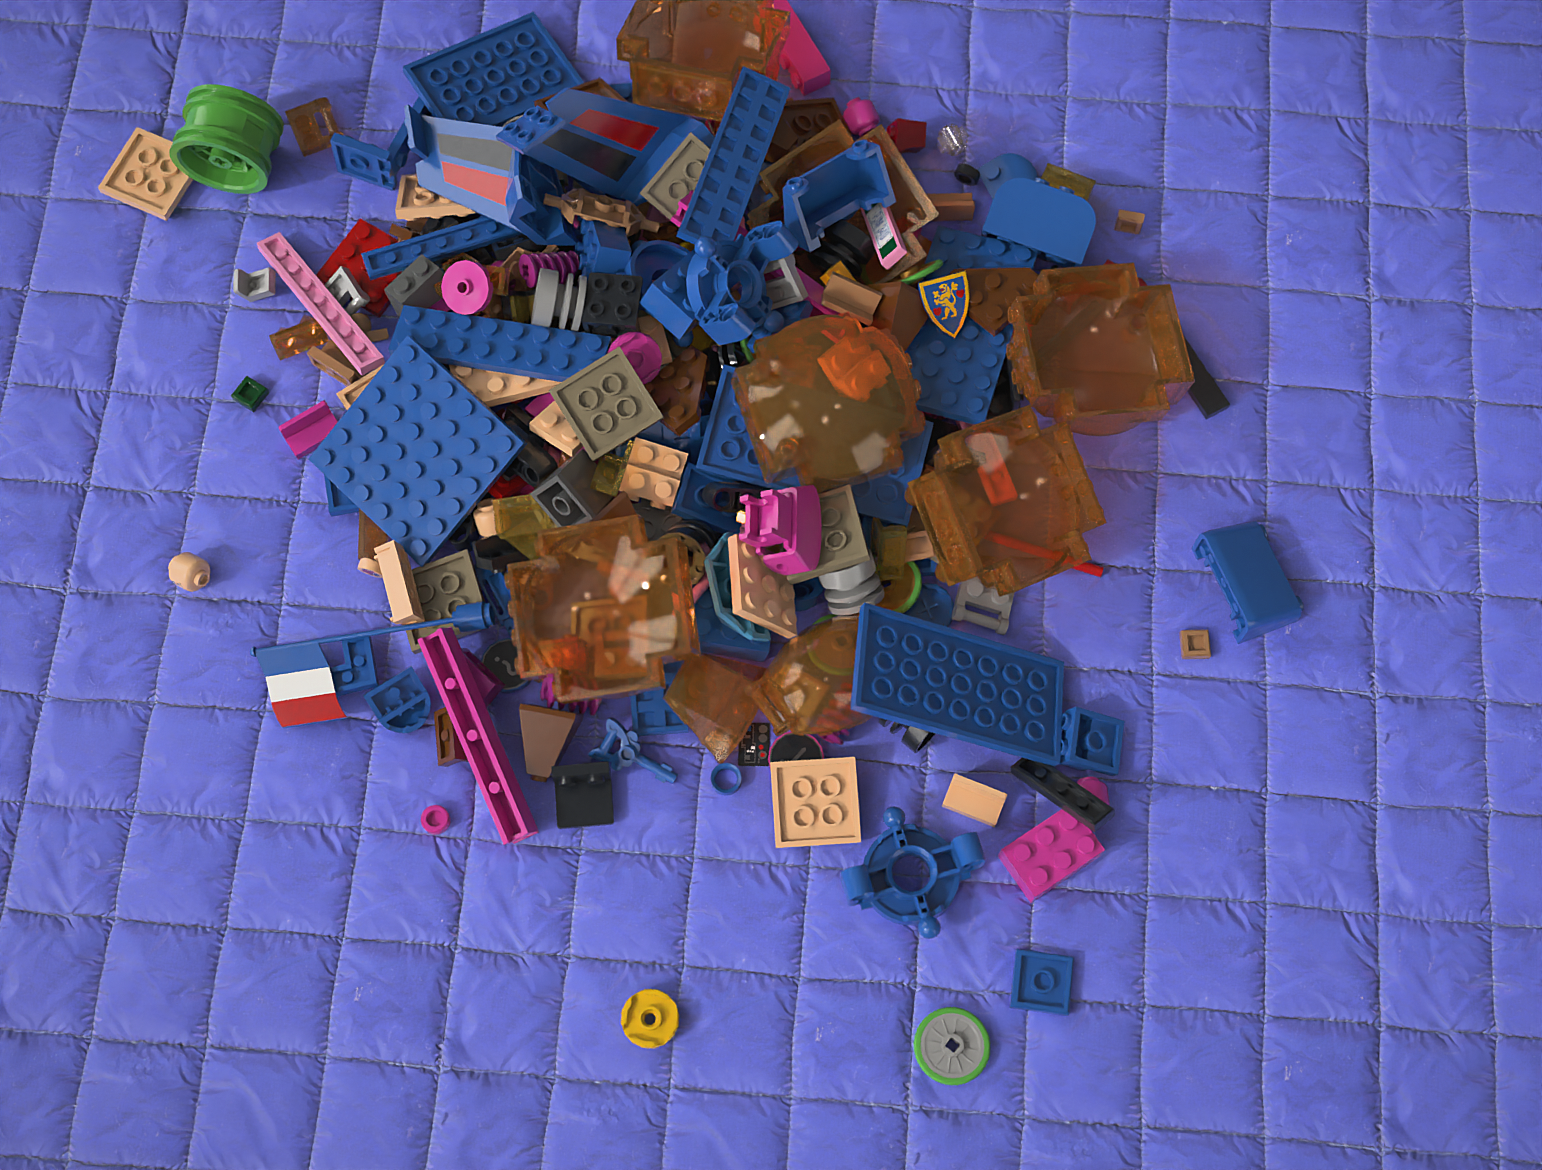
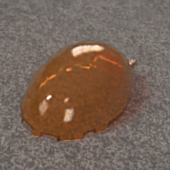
M859 612L851 615H838L808 626L783 645L763 673L762 678L745 688V694L748 697L751 696L774 727L773 732L776 736H780L791 730L792 734L804 736V734L832 735L833 732L863 724L873 717L872 715L850 710ZM762 691H764V692L766 693V695L769 697V699H770V700L772 701V703L775 705V707L777 708V710H778V711L780 712V714L783 716V718L785 719V721H783V720L781 719V717L778 715V713L776 712V710L773 708V706H772V705L770 704V702L767 700V698H766L765 695L762 693Z

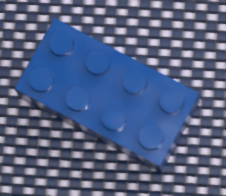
M577 215L579 223L577 229H575L577 244L574 245V252L579 260L578 269L581 270L583 276H587V284L591 272L606 274L624 272L631 256V248L624 227H612L606 222L599 220L588 221Z
M695 249L655 280L640 301V304L679 340L700 322L694 316L695 313L690 305L686 287L687 271L690 261L696 253ZM730 270L728 287L731 293L739 289L741 282L738 276Z
M665 584L661 597L655 645L764 662L769 653L770 640L767 642L749 640L721 623L715 612L710 589H707L683 618H677L674 615L675 609L694 586L675 588Z

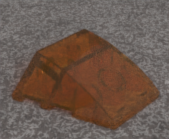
M690 650L663 699L683 723L687 724L696 734L700 743L705 745L713 754L717 763L721 764L745 736L769 692L774 670Z

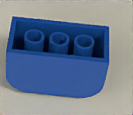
M1018 177L1004 182L995 193L982 228V236L1009 242L1013 245H1022L1029 250L1038 252V259L1079 271L1096 226L1095 212L1088 201L1074 195L1075 191L1062 186L1056 189L1049 186L1050 183L1040 178H1035L1033 181Z

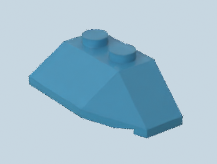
M727 532L704 560L716 615L721 623L747 639L767 642L771 640L768 629L733 613L728 538L737 533Z

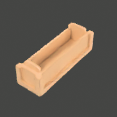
M392 540L374 548L377 554L374 556V559L379 562L393 615L390 621L401 625L424 622L425 618L408 554L404 551L403 546Z

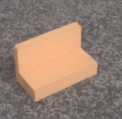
M954 774L942 807L995 827L1008 794Z

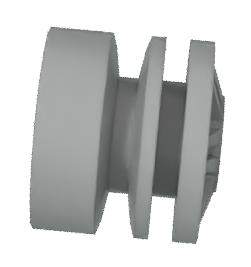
M540 268L531 324L550 327L553 317L557 316L559 317L560 329H565L568 318L571 319L570 331L578 332L587 290V276L579 275L577 286L575 287L573 286L572 273L568 274L565 284H559L558 271Z
M870 549L868 551L871 560L818 576L821 586L826 589L824 596L828 601V608L832 614H855L860 611V606L864 603L876 605L884 598V589L880 585V577L874 573L876 571V564Z

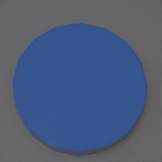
M922 583L918 599L903 614L949 627L953 621L954 603L946 589L937 584Z

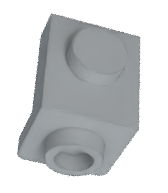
M268 267L249 274L240 268L234 270L233 291L235 294L249 302L275 295V270Z

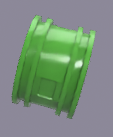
M205 84L191 89L182 110V115L186 122L185 126L176 131L169 150V156L173 164L188 177L214 189L237 194L257 193L263 190L268 183V176L272 170L271 152L279 146L281 135L284 131L282 117L267 102L240 89L218 84Z

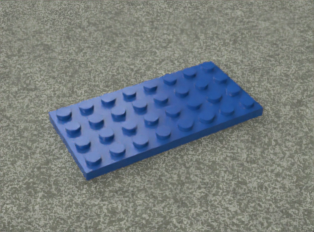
M938 226L925 264L935 260H942L943 265L923 277V280L918 283L947 276L953 269L1031 268L1033 270L1038 252L1029 250L1022 245H1013L1009 242ZM966 315L963 326L955 338L942 332L928 317L902 357H894L890 363L889 368L892 373L886 378L888 380L887 384L891 387L896 405L984 427L1018 316L994 337Z
M723 365L695 470L740 483L774 490L814 485L818 494L850 484L859 515L906 528L909 523L934 423Z
M864 603L860 606L850 710L1054 767L1060 763L1064 679L1063 661L872 604Z

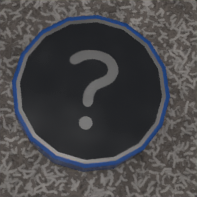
M512 638L497 640L491 644L483 653L481 662L505 684L500 692L507 694L514 693L528 686L534 678L537 667L531 649L528 646L524 647L522 641Z

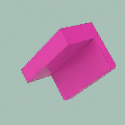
M323 400L283 423L278 428L299 460L316 450L338 421L332 414L326 401Z

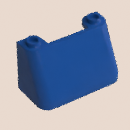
M867 140L856 141L851 148L800 177L791 178L786 182V185L783 187L784 224L799 241V247L809 252L820 247L819 238L825 236L823 229L860 208L869 211L872 209L871 204L882 203V206L887 208L896 202L880 145L868 142Z
M1256 521L1221 527L1201 533L1191 548L1196 559L1205 558L1203 562L1205 567L1210 566L1232 610L1230 618L1231 620L1236 619L1238 629L1232 633L1238 644L1297 622L1301 618V611L1304 610L1302 600L1299 596H1295L1267 540L1268 536L1265 527Z

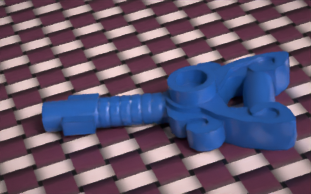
M613 717L607 719L606 728L608 732L601 745L593 748L588 753L589 757L603 762H611V767L615 771H619L623 767H629L635 762L656 774L655 778L665 783L667 780L672 784L674 783L678 774L672 771V766L665 762L660 765L640 753L641 744L638 742L639 733L637 731L630 730L627 732L617 719ZM617 737L621 739V748L615 753L610 752Z

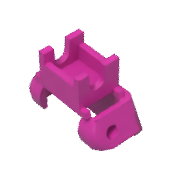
M814 485L790 487L777 491L773 489L762 491L761 499L750 495L740 496V502L746 505L745 533L739 534V540L756 547V554L759 556L763 555V562L770 570L782 575H792L816 569L821 552L822 525L820 500ZM784 543L783 547L787 551L773 553L764 547Z

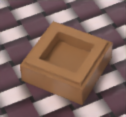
M1119 209L1114 230L1139 234L1145 214Z
M1208 630L1180 631L1182 659H1209L1211 657Z

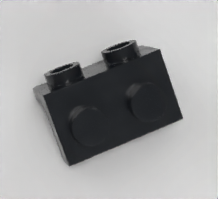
M514 528L504 533L491 535L472 542L477 568L491 570V573L504 572L508 570L507 566L513 564L515 566L529 564L532 558L540 556L538 545L525 543L521 528Z

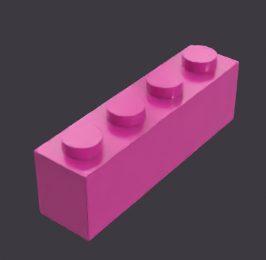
M770 0L757 6L756 25L761 32H765L771 50H776L782 68L784 70L787 69L791 74L790 78L796 89L799 88L805 96L829 85L831 69L787 0Z

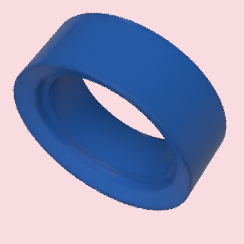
M721 763L713 769L711 785L717 793L732 795L741 786V772L735 765ZM722 770H730L737 777L736 784L730 789H722L716 784V776Z

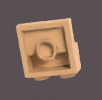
M635 437L619 490H624L629 499L639 502L640 497L651 500L649 505L662 510H665L666 505L672 507L688 453Z

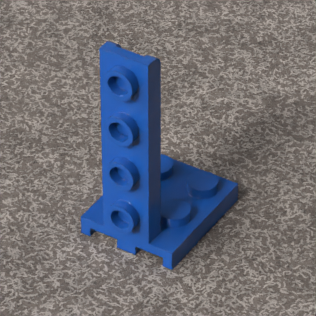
M418 96L412 108L420 115L430 117V111ZM404 122L387 150L338 133H334L330 139L338 172L391 191L397 185L396 175L399 169L405 166L410 152L407 143L409 139L408 130Z

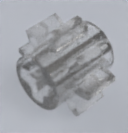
M948 124L938 132L939 137H937V140L939 142L936 145L942 154L947 152L948 155L956 156L966 149V143L968 142L966 138L969 135L963 126L958 128L957 125Z

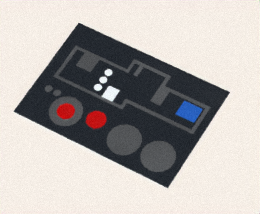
M739 722L738 766H769L770 723Z

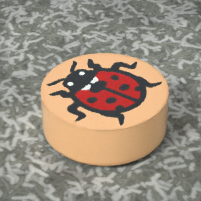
M369 558L360 559L357 567L358 570L374 577L383 578L378 561Z

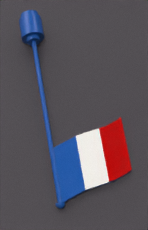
M484 601L456 606V611L452 612V618L264 648L253 646L250 649V654L253 657H257L266 677L273 711L283 728L347 719L348 717L338 701L331 668L320 644L453 623L454 627L459 628L461 633L488 629L490 625L495 624V611L492 603H485Z

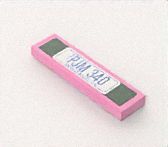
M882 203L871 204L872 209L869 211L860 209L881 265L888 270L907 253L890 207L884 208Z

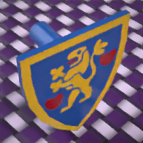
M966 271L918 283L920 297L929 318L942 332L952 338L956 337L963 326L968 312L969 288Z

